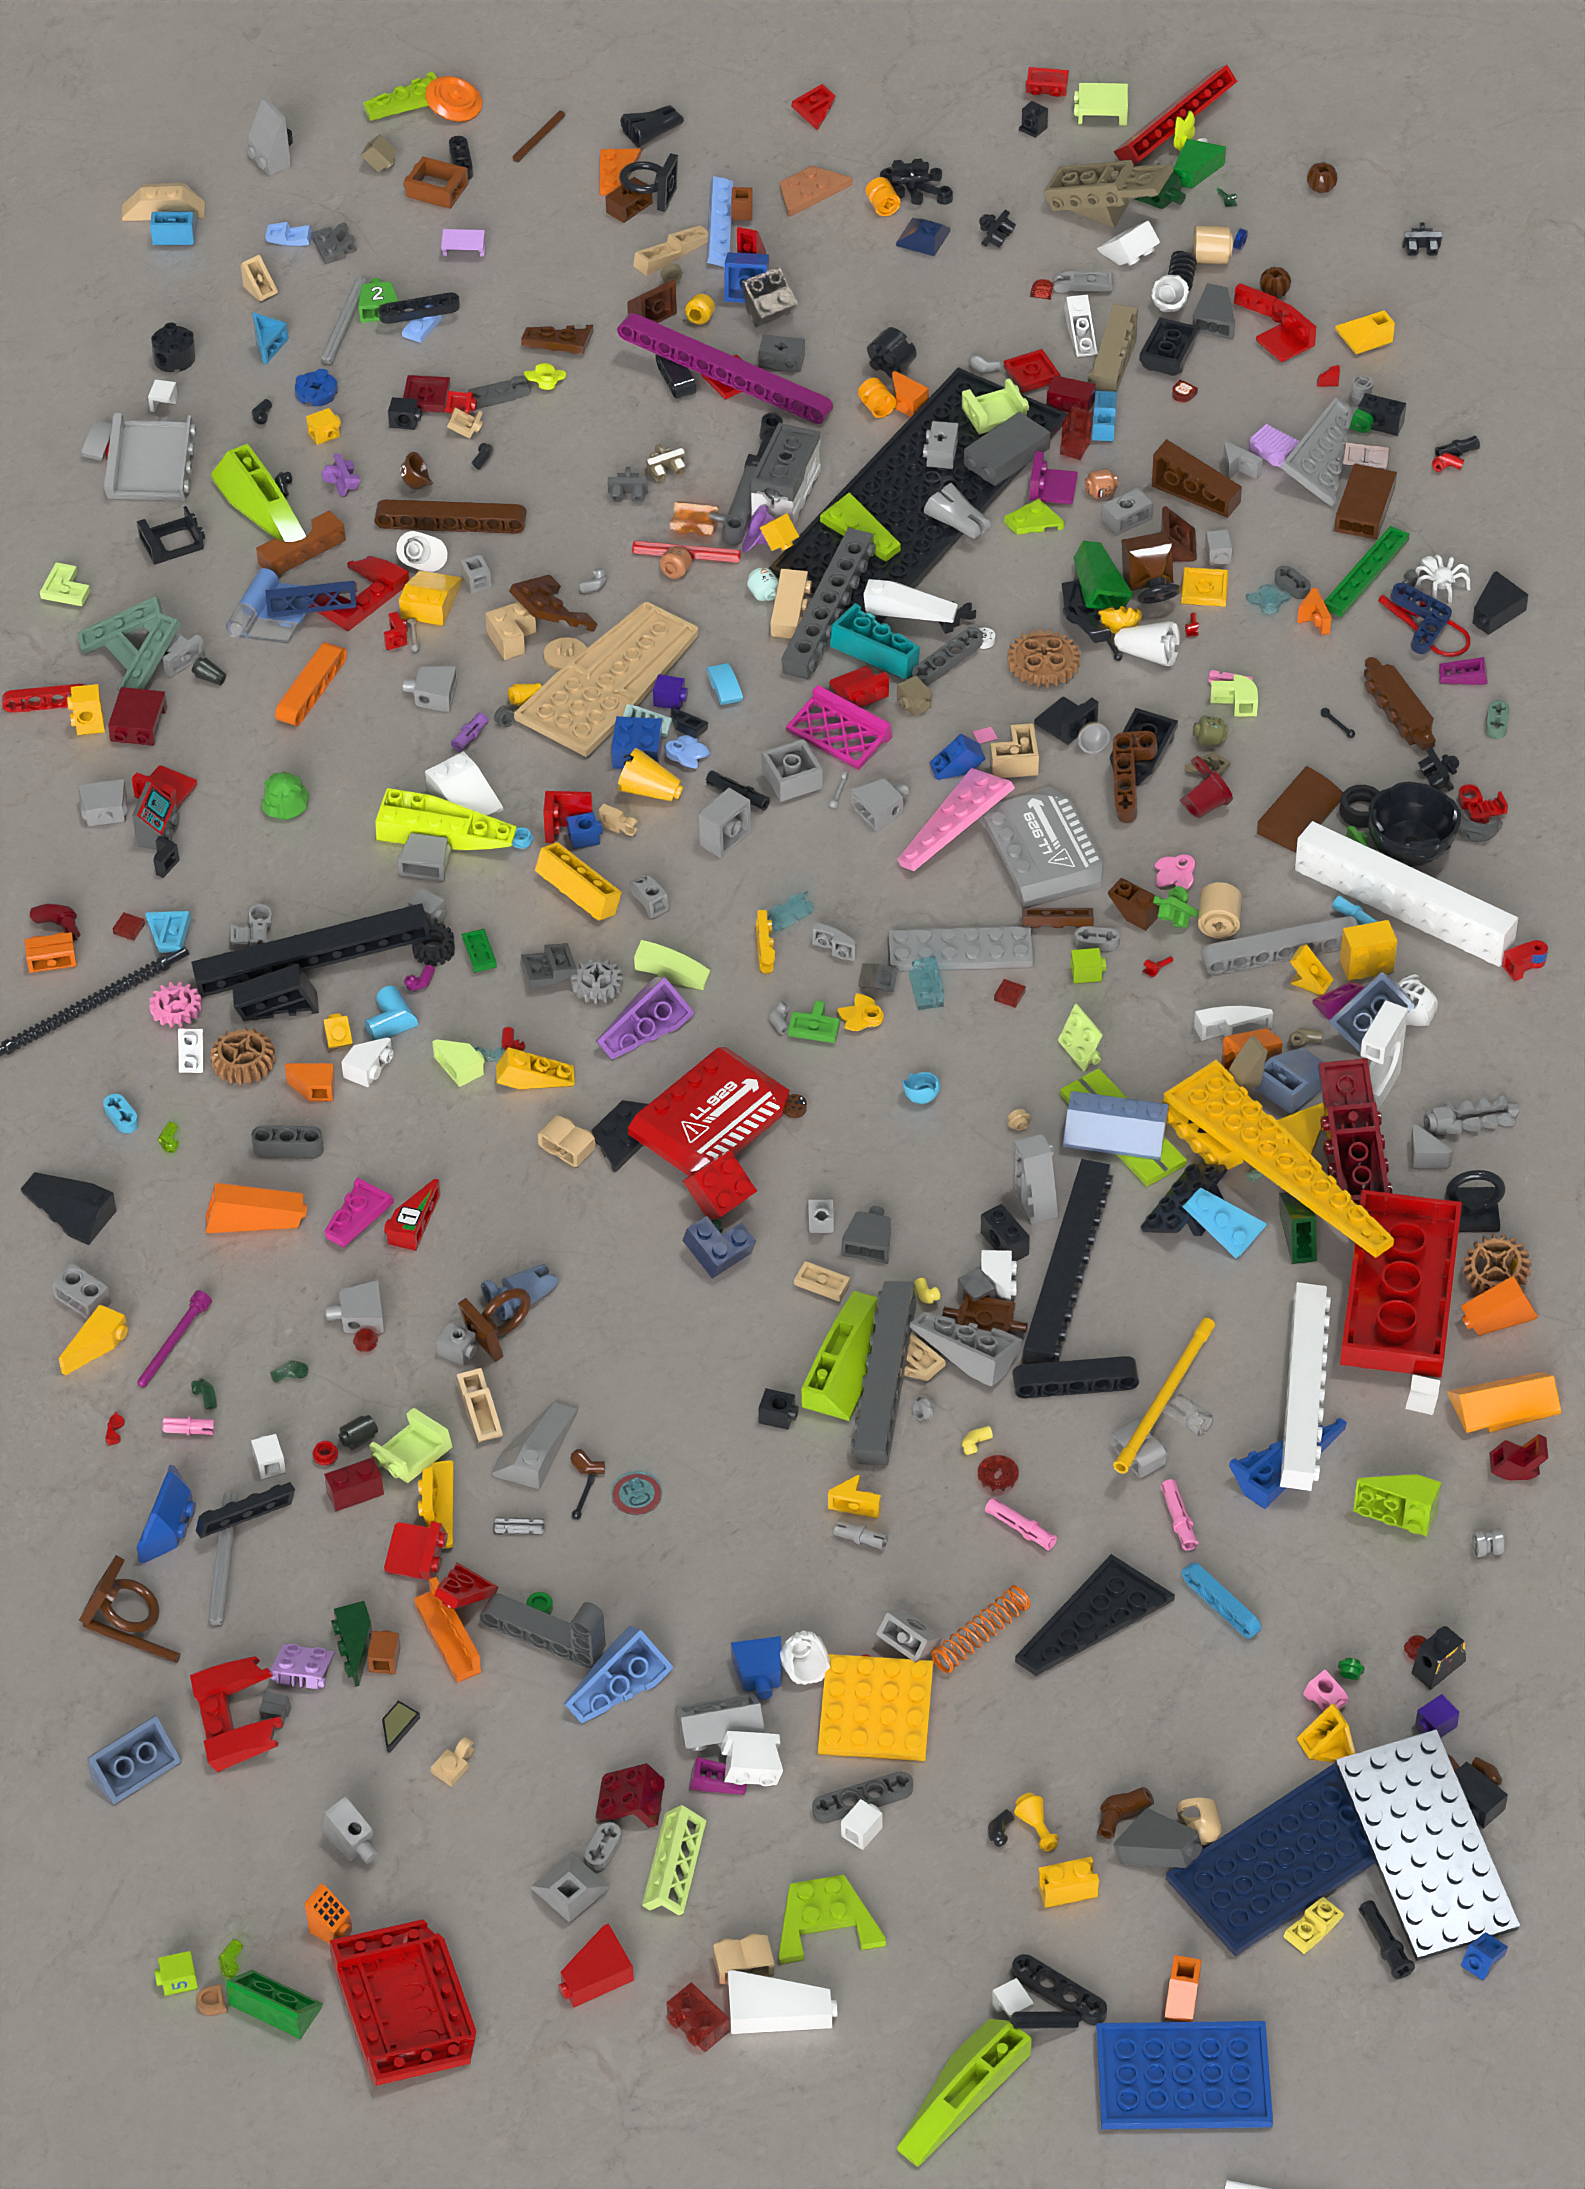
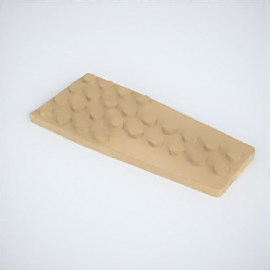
M644 602L551 677L514 713L515 720L587 757L614 731L616 716L623 717L626 705L638 706L654 688L658 674L665 675L698 637V627L649 602Z

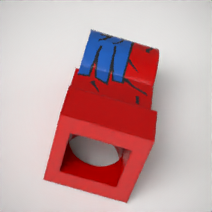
M1534 940L1504 951L1502 967L1514 981L1522 979L1524 971L1532 968H1541L1545 965L1548 946L1543 941Z

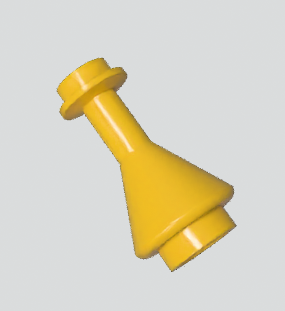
M1034 1793L1023 1794L1015 1802V1816L1036 1829L1041 1838L1038 1843L1040 1849H1043L1045 1852L1054 1850L1059 1844V1837L1057 1834H1050L1044 1823V1799Z

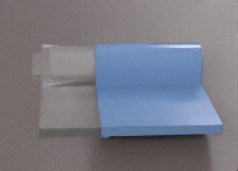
M267 568L260 569L226 624L227 631L233 637L289 644L306 614L268 617L265 590L303 585L279 583L278 577L273 571ZM306 598L295 599L292 605L297 609H302L309 600ZM284 600L272 601L273 612L281 611L287 603Z

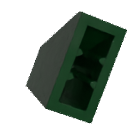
M1288 1192L1279 1193L1280 1218L1292 1264L1317 1261L1316 1216L1314 1212Z

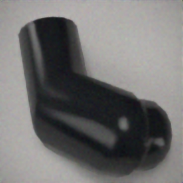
M282 471L275 477V483L283 496L287 497L289 493L286 483L292 482V475L288 471L285 473Z
M1005 1809L988 1825V1837L997 1847H1001L1008 1841L1007 1835L1004 1834L1005 1827L1014 1820L1013 1814L1008 1809Z

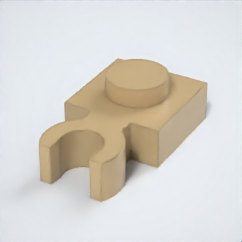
M606 804L599 808V820L602 827L616 833L623 831L631 837L638 831L637 828H634L637 824L636 819L632 817L626 818L622 811Z

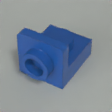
M1485 1932L1469 1944L1461 1966L1481 1980H1484L1488 1976L1491 1966L1505 1956L1508 1946Z

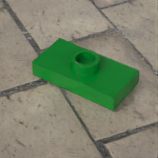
M485 929L463 933L462 941L473 972L497 968L496 959Z

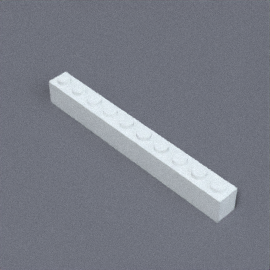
M1299 1282L1296 1284L1293 1299L1280 1487L1311 1491L1313 1481H1318L1320 1466L1315 1465V1462L1320 1460L1321 1446H1317V1442H1321L1322 1427H1318V1423L1322 1424L1324 1408H1319V1404L1323 1405L1325 1389H1320V1386H1324L1326 1371L1322 1370V1367L1326 1366L1327 1352H1323V1348H1327L1328 1334L1324 1333V1330H1328L1330 1315H1325V1312H1329L1331 1297H1326L1327 1286Z

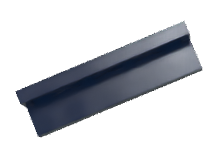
M355 581L265 590L268 617L357 608L356 592H358ZM350 593L351 603L341 604L336 600L339 594ZM318 596H329L331 598L326 606H319L314 602ZM306 598L309 602L304 608L297 609L292 605L295 599ZM284 600L287 603L281 611L273 612L272 601Z

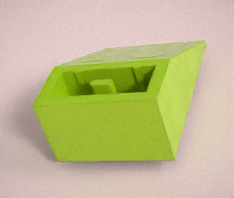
M1418 1474L1358 1478L1353 1512L1359 1513L1364 1517L1383 1521L1388 1525L1409 1530L1414 1534L1428 1536L1438 1512L1442 1482Z

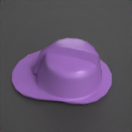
M760 505L751 518L749 530L742 545L743 552L749 551L755 543L768 544L760 527L772 521L775 517L768 513L766 505Z

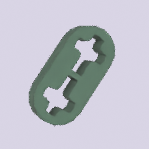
M1496 700L1489 705L1486 734L1491 738L1500 739L1507 733L1509 705L1506 702ZM1496 711H1501V714L1496 715Z

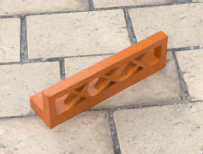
M437 1577L429 1579L430 1592L413 1598L414 1605L458 1683L481 1673L480 1655L456 1611L444 1606L442 1600L434 1596L440 1584Z

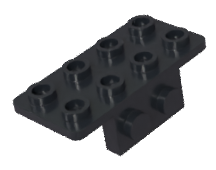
M1191 1164L1187 1166L1183 1174L1173 1183L1171 1189L1159 1201V1204L1151 1214L1146 1217V1220L1141 1225L1142 1231L1178 1233L1187 1223L1194 1236H1202L1206 1229L1182 1206L1199 1188L1225 1201L1217 1184L1227 1173L1226 1166L1214 1164Z

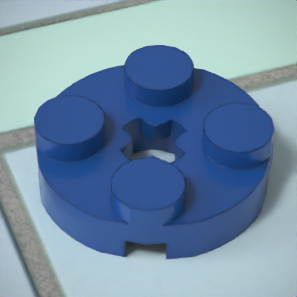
M318 369L315 372H309L296 377V398L303 404L306 401L311 403L312 406H323L332 402L334 395L338 393L337 381L332 375L328 374L326 369Z

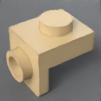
M455 408L450 416L447 428L470 439L473 432L478 433L483 421L480 418L483 412L479 410L475 417Z

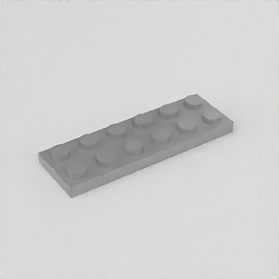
M1030 926L889 930L890 967L898 968V971L1033 968Z

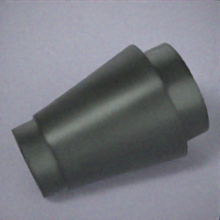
M207 657L197 658L192 666V673L195 674L196 678L222 685L226 679L227 674Z

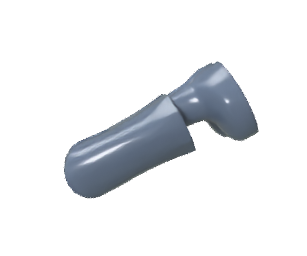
M541 1264L503 1278V1287L500 1288L493 1281L486 1280L481 1283V1291L487 1304H489L500 1293L512 1288H521L528 1292L531 1304L551 1292L558 1285L559 1281L554 1274H549V1268L545 1264ZM514 1298L503 1303L495 1311L497 1317L502 1320L510 1318L513 1311L520 1307L521 1300Z

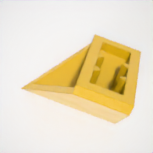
M1331 1704L1296 1738L1311 1760L1335 1763L1336 1759L1356 1754L1349 1725L1335 1704Z

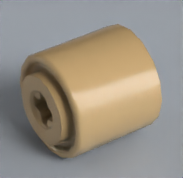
M1195 225L1193 255L1197 259V264H1228L1229 258L1232 256L1233 246L1230 228L1228 226Z
M1220 882L1209 884L1200 892L1198 926L1201 932L1209 937L1220 939L1231 937L1240 929L1242 899L1239 889L1231 884Z

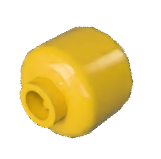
M706 294L694 295L685 307L686 317L696 325L707 323L715 312V303Z

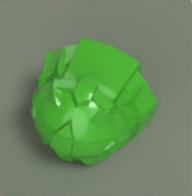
M285 771L274 773L264 783V799H261V808L269 817L287 820L298 816L307 809L306 804L310 794L298 776Z

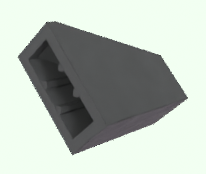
M1207 283L1193 314L1192 325L1200 327L1199 333L1233 340L1235 319L1228 287Z
M1146 1808L1113 1843L1119 1863L1128 1865L1187 1868L1194 1859L1198 1858L1203 1850L1198 1831L1149 1808Z

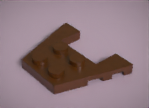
M551 575L512 584L509 592L533 617L558 623L559 620H564L572 627L578 628L580 624L587 626L586 629L588 631H595L598 624L588 613L569 612L563 606V601L552 594L558 593L561 585Z

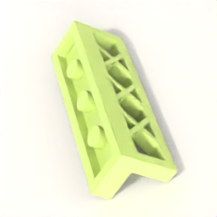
M683 1805L666 1812L664 1815L642 1906L648 1910H653L662 1905L677 1915L684 1913L706 1820ZM687 1820L696 1824L693 1835L690 1834L687 1827ZM684 1841L689 1849V1856L685 1858L681 1849L682 1842ZM678 1864L684 1874L682 1881H679L675 1872L676 1865ZM673 1887L678 1897L677 1903L668 1898L670 1889Z

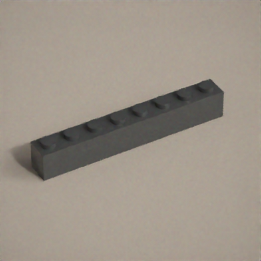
M884 1281L883 1289L878 1293L879 1311L874 1314V1325L876 1328L875 1333H871L870 1336L872 1350L871 1354H867L866 1365L868 1372L867 1375L863 1376L862 1381L864 1394L859 1397L860 1416L855 1419L856 1438L851 1441V1453L855 1454L858 1464L888 1465L912 1333L910 1322L914 1320L918 1299L914 1282Z

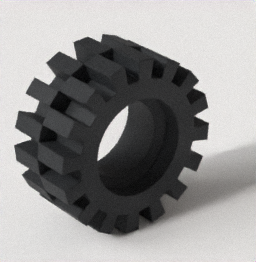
M429 922L431 939L412 943L414 958H418L419 963L424 961L425 965L432 963L433 966H437V962L443 965L445 964L444 959L450 961L451 956L455 954L454 934L449 927L446 928L445 924L438 926V922H434V925L430 926ZM430 942L441 943L440 945L434 947L426 946V944Z

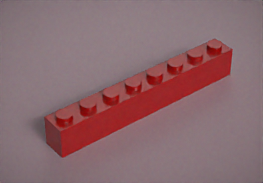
M1228 65L1212 71L1113 151L1118 160H1132L1133 165L1140 162L1175 133L1177 117L1185 121L1189 111H1192L1195 117L1238 81Z

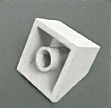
M1145 221L1124 230L1097 249L1101 254L1119 266L1126 263L1130 266L1140 260V255L1146 256L1155 251L1154 246L1159 244L1160 241L1150 222Z

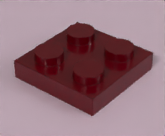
M408 375L403 398L417 399L418 408H421L422 411L445 412L448 391L450 389V377Z

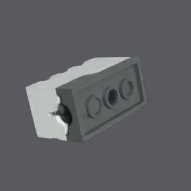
M778 423L751 478L752 516L760 505H766L768 513L775 518L787 513L795 526L799 511L805 505L806 496L810 494L813 482L817 480L821 471L820 431Z

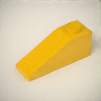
M99 1304L60 1355L61 1373L67 1375L111 1351L120 1340H124L128 1333L125 1315Z

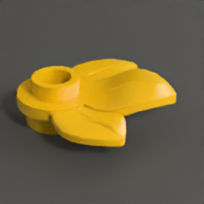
M855 994L854 1006L837 1009L839 1017L846 1022L844 1027L851 1031H859L867 1026L875 1027L884 1020V1013L881 1008L875 1005V1001L871 997L863 994Z

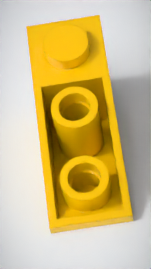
M508 1047L496 1064V1081L498 1084L516 1089L569 1087L575 1085L574 1066Z

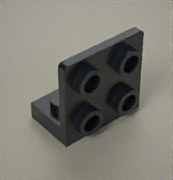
M1061 697L1035 718L1034 724L1069 745L1077 738L1079 730L1085 724L1098 721L1099 702L1091 697L1088 701L1078 706L1066 697Z

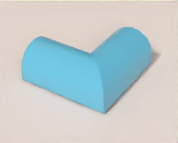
M391 985L382 988L376 995V1003L383 1013L364 1021L365 1028L373 1041L388 1038L418 1026L417 1018L398 989Z

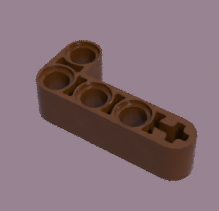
M1150 731L1122 732L1113 738L1115 807L1117 818L1124 823L1132 822L1137 817L1135 761L1153 759L1158 753L1156 736ZM1144 744H1151L1149 747H1143ZM1123 745H1127V746H1128V747L1125 748V749L1119 748V747H1121V746H1123ZM1122 766H1129L1127 769H1121ZM1124 786H1129V787H1130L1129 789H1126V790L1121 789V788L1124 787ZM1124 802H1128V809H1125Z

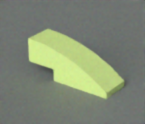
M641 940L634 956L635 970L658 974V977H665L671 984L704 990L710 975L708 968L690 957L648 941Z

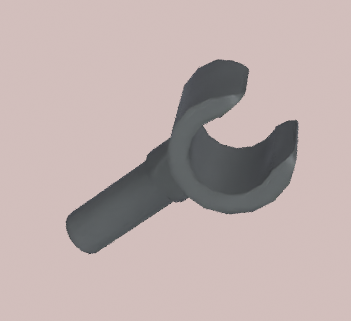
M1410 569L1404 574L1405 580L1402 583L1415 587L1418 575L1414 569Z

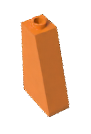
M215 1183L206 1211L205 1233L298 1228L301 1218L305 1219L307 1204L303 1203V1193Z

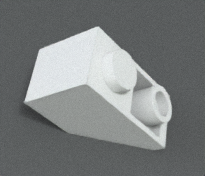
M382 1038L354 1045L341 1062L343 1078L369 1087L373 1080L378 1079L385 1064L390 1063L393 1058L394 1052L391 1039Z
M982 1250L981 1271L995 1287V1297L999 1300L1011 1302V1296H1016V1281H1011V1276H1016V1261H1012V1251Z

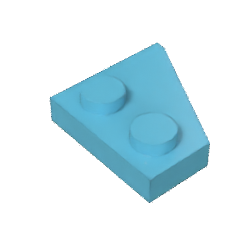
M189 911L146 912L145 916L159 953L176 952L183 948L191 921Z

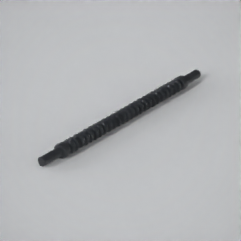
M183 947L166 957L161 956L156 959V962L152 961L151 965L146 964L145 968L140 967L139 972L135 970L133 975L129 973L128 978L123 976L122 981L118 979L116 984L111 983V987L105 986V990L100 989L99 993L94 992L93 996L88 995L87 1000L83 998L81 1003L77 1001L76 1006L71 1004L70 1009L64 1008V1012L59 1011L58 1015L53 1014L52 1018L47 1017V1021L42 1020L40 1025L36 1023L35 1028L30 1026L29 1031L23 1030V1034L18 1033L17 1037L12 1036L11 1040L6 1039L2 1041L0 1056L4 1054L10 1055L15 1052V1048L20 1049V1045L26 1046V1042L32 1043V1039L37 1040L39 1035L43 1037L44 1032L49 1034L50 1029L55 1030L56 1026L61 1027L62 1023L67 1024V1020L73 1021L74 1016L78 1018L80 1013L84 1015L85 1010L90 1012L91 1007L95 1009L97 1004L102 1005V1001L108 1002V998L113 999L114 995L119 996L120 992L125 993L126 988L130 990L132 985L136 987L137 982L142 984L143 979L147 981L149 976L154 977V973L160 974V970L163 972L168 970L171 964L190 955L188 949Z

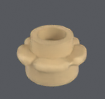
M1024 1109L1014 1110L1008 1115V1126L1016 1131L1024 1130L1028 1127L1031 1116Z

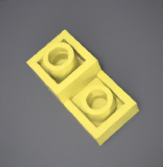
M1322 1897L1305 1910L1303 1918L1285 1931L1284 1938L1305 1954L1342 1919L1344 1913L1326 1898Z

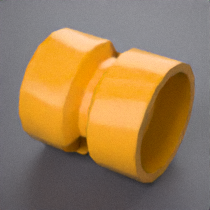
M878 177L868 183L865 193L875 211L880 216H889L895 213L900 207L901 201L888 179Z
M870 378L863 382L858 389L859 399L875 417L883 418L894 410L896 399L880 379Z

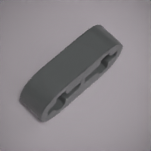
M1280 566L1275 571V583L1296 599L1306 598L1311 587L1308 579L1290 566Z

